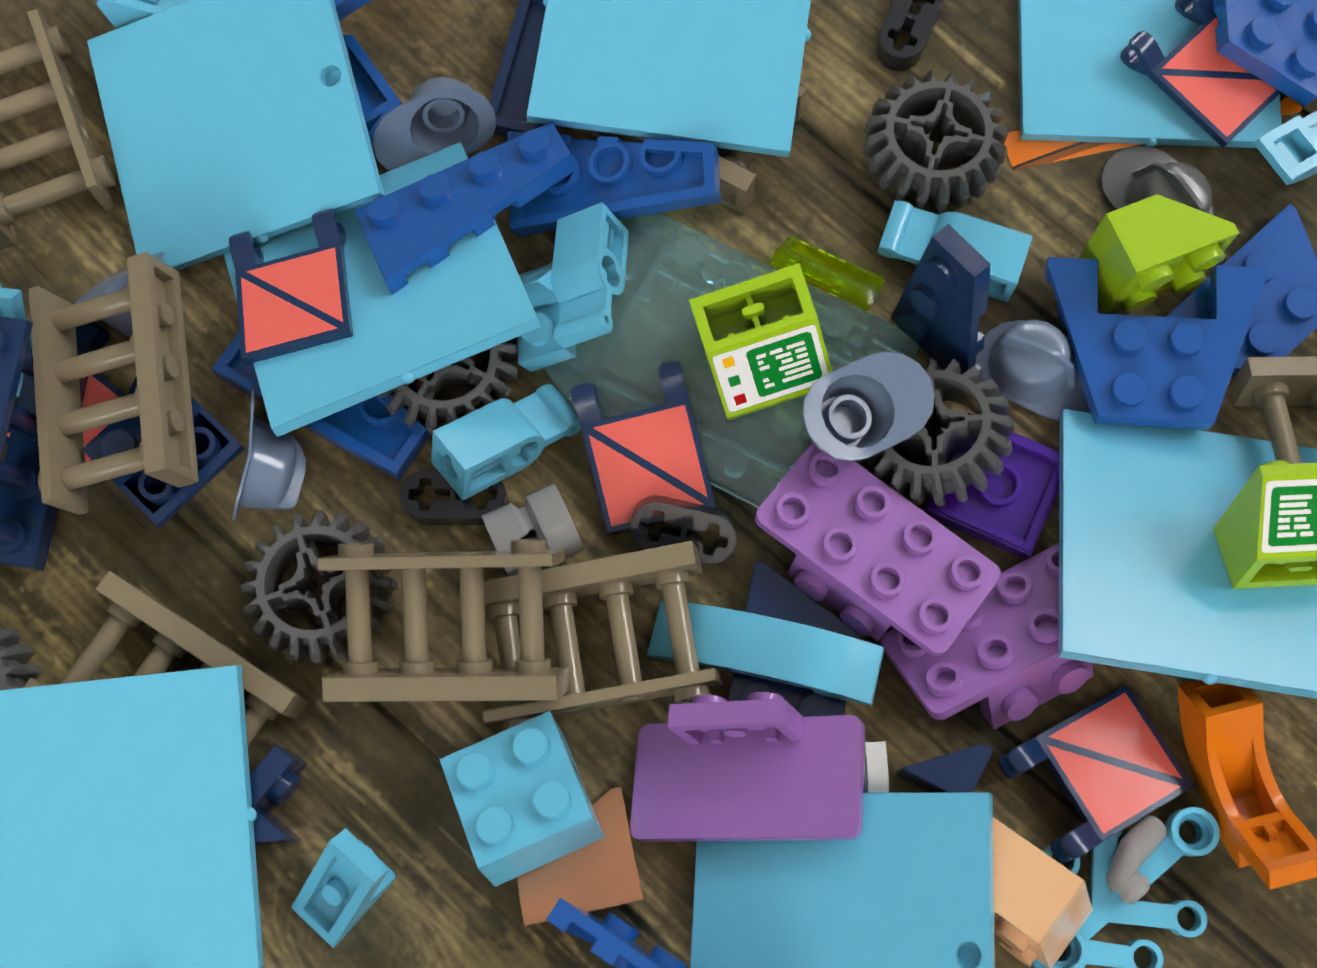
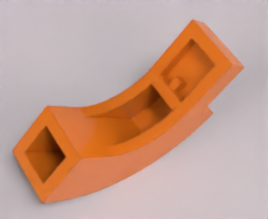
M1202 680L1178 685L1180 721L1188 760L1206 811L1217 821L1220 839L1239 868L1251 865L1269 890L1316 878L1317 840L1288 806L1278 788L1268 761L1264 741L1263 702L1250 688L1221 683L1206 684Z

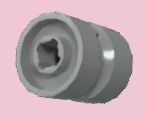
M555 483L526 495L524 506L520 508L508 503L481 515L497 551L511 550V540H520V538L547 539V550L565 549V558L584 550L576 527ZM534 529L537 534L532 537L525 536L529 532V530ZM504 567L508 576L518 575V567Z

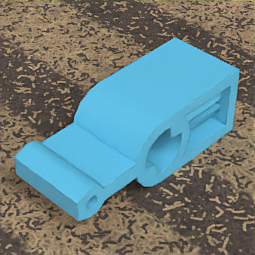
M895 200L877 253L887 258H897L918 265L931 238L949 224L991 264L988 296L1008 302L1018 284L1033 236L966 214L945 212L937 215L915 208L905 201Z
M603 202L557 219L551 283L555 296L560 303L558 325L554 327V338L563 349L610 333L613 328L611 317L612 298L619 296L624 290L629 231Z
M546 384L537 389L535 393L515 403L510 399L502 398L434 430L431 463L458 496L465 500L523 470L538 458L544 447L565 436L571 437L581 430V425L573 407L552 384Z

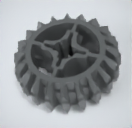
M932 70L925 74L923 83H920L910 74L904 80L902 88L892 84L886 91L885 99L878 98V101L873 105L872 116H870V119H867L864 130L867 137L863 146L864 156L871 157L868 164L870 175L882 174L879 182L881 191L896 187L898 189L895 196L897 201H904L908 196L916 199L915 207L918 209H923L927 201H933L939 213L946 209L949 199L961 209L962 206L967 204L969 195L977 199L982 196L987 188V184H992V182L996 181L1000 173L999 166L1003 164L1007 156V146L1004 144L1008 137V127L1000 125L1003 117L1002 108H988L991 102L990 91L975 95L973 93L975 87L973 79L960 86L955 84L953 71L946 76L944 81H937ZM935 129H938L937 142L940 143L935 155H933L931 151L934 142L930 140H932ZM945 166L958 167L951 170H939Z
M501 343L487 349L490 360L486 373L476 368L475 361L466 358L454 363V366L449 365L437 370L435 374L432 372L420 377L421 385L417 393L412 391L406 384L379 394L377 397L383 398L389 394L393 396L387 405V410L391 415L398 413L402 407L405 409L409 408L405 416V424L413 427L417 420L420 422L422 417H425L427 433L433 435V431L439 427V421H447V424L493 402L494 400L491 396L498 399H509L511 389L502 381H511L517 378V367L507 363L517 358V346L510 343ZM458 385L470 389L472 386L475 387L469 393L455 399L433 400V398L438 399L442 391L450 386Z
M930 357L926 365V373L930 376L935 398L933 412L927 423L909 439L866 458L865 462L867 466L875 467L873 471L874 476L885 484L890 482L889 487L903 496L910 490L912 503L918 507L924 502L927 494H932L935 505L942 508L946 502L945 494L955 492L956 498L960 502L965 503L968 499L967 486L972 484L976 489L985 492L988 482L984 473L1001 476L1003 463L999 457L1010 456L1012 453L1011 440L1006 437L1014 433V423L1012 418L1006 416L1010 412L1009 402L1004 396H997L999 394L998 385L993 379L981 382V372L976 366H973L961 375L960 363L954 358L945 370H939L937 361ZM943 400L962 404L976 415H967L966 410H951L944 405ZM938 416L942 434L937 436V449H934L930 431L936 429L935 418ZM971 448L962 457L950 462L953 454L960 450ZM906 449L907 454H921L927 457L929 466L909 462L894 450Z
M316 510L312 517L311 526L308 525L300 514H293L291 522L293 530L289 533L280 525H272V534L277 538V541L272 546H269L264 541L255 542V548L264 555L261 562L253 560L244 562L245 570L256 576V580L247 581L240 585L242 593L255 598L243 607L244 614L250 618H259L252 629L253 632L260 638L270 636L268 647L276 653H280L288 647V657L293 661L301 662L309 651L312 662L317 665L324 664L329 647L335 658L340 661L348 658L346 642H348L347 615L343 618L341 611L342 602L346 597L345 570L318 571L317 559L322 557L319 555L317 547H338V544L374 543V553H382L385 544L378 536L368 539L370 529L361 521L350 528V519L344 513H338L330 523L324 511ZM297 558L298 567L296 573L290 580L280 584L285 571ZM392 569L369 570L371 630L376 633H381L384 630V625L374 617L377 611L383 613H392L394 611V604L388 599L381 597V594L391 593L398 589V583L394 578L383 576ZM317 571L328 581L322 585L323 595H321L323 604L320 599L311 593L317 589L318 584L316 580L319 579ZM291 607L297 611L312 608L314 616L321 620L323 628L303 630L292 627L285 619L282 611Z

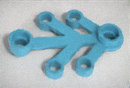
M1198 807L1182 808L1174 811L1165 822L1167 829L1166 838L1138 869L1140 874L1146 876L1150 885L1183 855L1188 857L1203 856L1210 853L1217 846L1220 837L1219 826L1215 818L1208 811ZM1184 821L1191 823L1196 831V837L1190 844L1184 842L1179 835V827ZM1121 830L1091 849L1090 902L1093 911L1067 946L1065 956L1057 960L1052 968H1085L1087 964L1116 968H1138L1134 963L1133 955L1140 946L1146 947L1151 954V963L1147 968H1162L1164 963L1163 953L1160 947L1153 941L1133 939L1125 945L1089 939L1108 922L1165 928L1177 936L1197 937L1206 929L1207 914L1199 903L1192 900H1177L1171 904L1144 901L1126 904L1121 900L1116 891L1111 893L1105 876L1117 850L1118 837L1123 832ZM1050 845L1043 850L1044 853L1052 857L1053 852ZM1080 857L1070 860L1068 869L1074 874H1077L1080 869ZM1184 907L1189 908L1195 918L1194 925L1189 930H1184L1177 920L1178 912ZM1036 959L1032 963L1035 968H1047Z

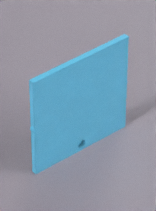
M189 0L87 41L136 255L148 252L154 256L159 252H164L165 258L162 262L179 271L229 253V237L249 231L253 236V244L256 242L265 243L270 237L312 223V215L316 212L332 208L335 214L385 196L334 0Z
M543 0L546 10L526 115L527 122L540 124L553 122L554 126L657 140L711 142L716 148L789 157L805 42H808L811 38V31L807 29L811 0Z
M1018 0L1021 140L1145 144L1148 147L1155 145L1221 147L1148 76L1127 67L1120 58L1122 50L1128 45L1130 39L1140 31H1146L1151 34L1166 58L1201 24L1183 17L1175 9L1176 0ZM1280 94L1225 147L1257 148L1254 143L1258 138L1281 126Z
M461 142L379 175L384 195L386 196L422 180L428 175L440 172L467 160L468 157ZM365 204L337 213L336 222L342 224L346 233L344 255L353 336L253 363L270 426L277 437L403 384H410L415 379L540 328L539 320L495 219V225L478 237L471 231L447 247L450 256L434 267L430 268L425 262L406 275L405 278L408 284L392 295L354 210ZM313 222L270 237L265 243L256 242L253 244L259 245L263 251L264 262L319 248ZM231 252L224 254L237 301L235 267Z
M1063 409L1059 422V658L1202 680L1206 684L1221 683L1317 699V585L1233 589L1213 527L1259 465L1276 461L1271 441L1202 431L1201 429L1094 423L1091 413ZM1298 446L1302 463L1317 462V448Z
M242 665L0 690V968H262L264 966L253 825L257 813L252 807Z
M863 793V828L861 834L853 840L697 841L690 968H995L993 795L990 793Z

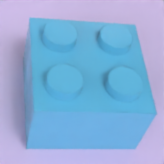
M550 711L439 759L477 868L495 887L605 838L565 736Z

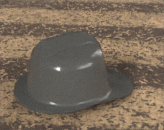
M1130 146L1116 152L1105 163L1101 176L1102 189L1107 200L1115 210L1158 194L1213 215L1211 187L1206 177L1197 168L1185 163H1179L1163 150L1148 146Z

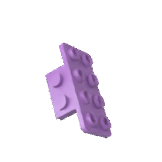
M814 442L810 444L765 499L755 515V522L761 529L796 554L787 574L794 578L797 588L813 600H823L838 611L841 620L859 635H870L876 641H879L891 625L932 656H941L949 649L1001 575L999 567L858 463L834 459L819 450Z
M1059 543L1002 572L997 583L943 655H930L895 628L885 633L881 638V645L884 647L886 656L929 715L936 720H944L979 701L982 715L995 730L1010 721H1018L1027 717L1036 707L1060 694H1069L1076 691L1086 680L1093 677L1092 663L1058 657Z
M771 692L751 693L745 701H727L725 698L715 695H697L692 697L691 703L669 704L668 723L646 724L638 733L630 833L641 842L856 839L861 834L863 828L865 726L854 715L803 717L783 696Z

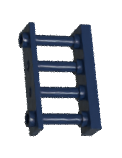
M0 316V564L44 571L58 508L42 503L41 491L38 485L40 465L32 345L30 351L27 350L33 323L25 319ZM77 351V355L85 354L84 352ZM22 372L24 373V378L21 386L18 404L16 406L14 405ZM88 377L79 379L81 407ZM8 428H11L5 459L2 461L1 458Z

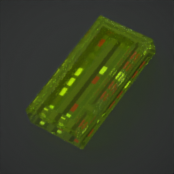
M789 236L776 249L769 265L770 268L780 270L800 263L807 285L867 313L879 297L885 283L883 277L794 236Z

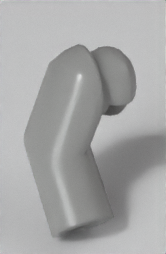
M1146 815L1120 840L1105 876L1110 892L1116 891L1121 900L1126 904L1136 903L1150 889L1149 880L1146 876L1140 874L1138 869L1167 836L1166 826L1157 817Z

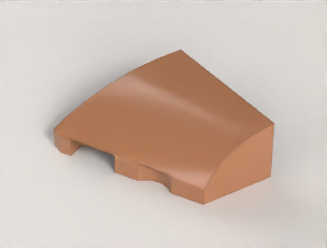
M621 786L610 789L592 804L605 838L517 877L524 926L547 921L548 915L559 898L587 912L644 900Z

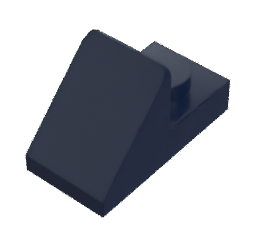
M982 743L903 767L895 773L931 793H973L993 749Z
M278 745L271 749L250 774L252 807L257 813L256 819L253 821L255 846L301 841L299 836L269 811L273 804L279 807L295 793L302 781L298 775L307 765L291 750Z

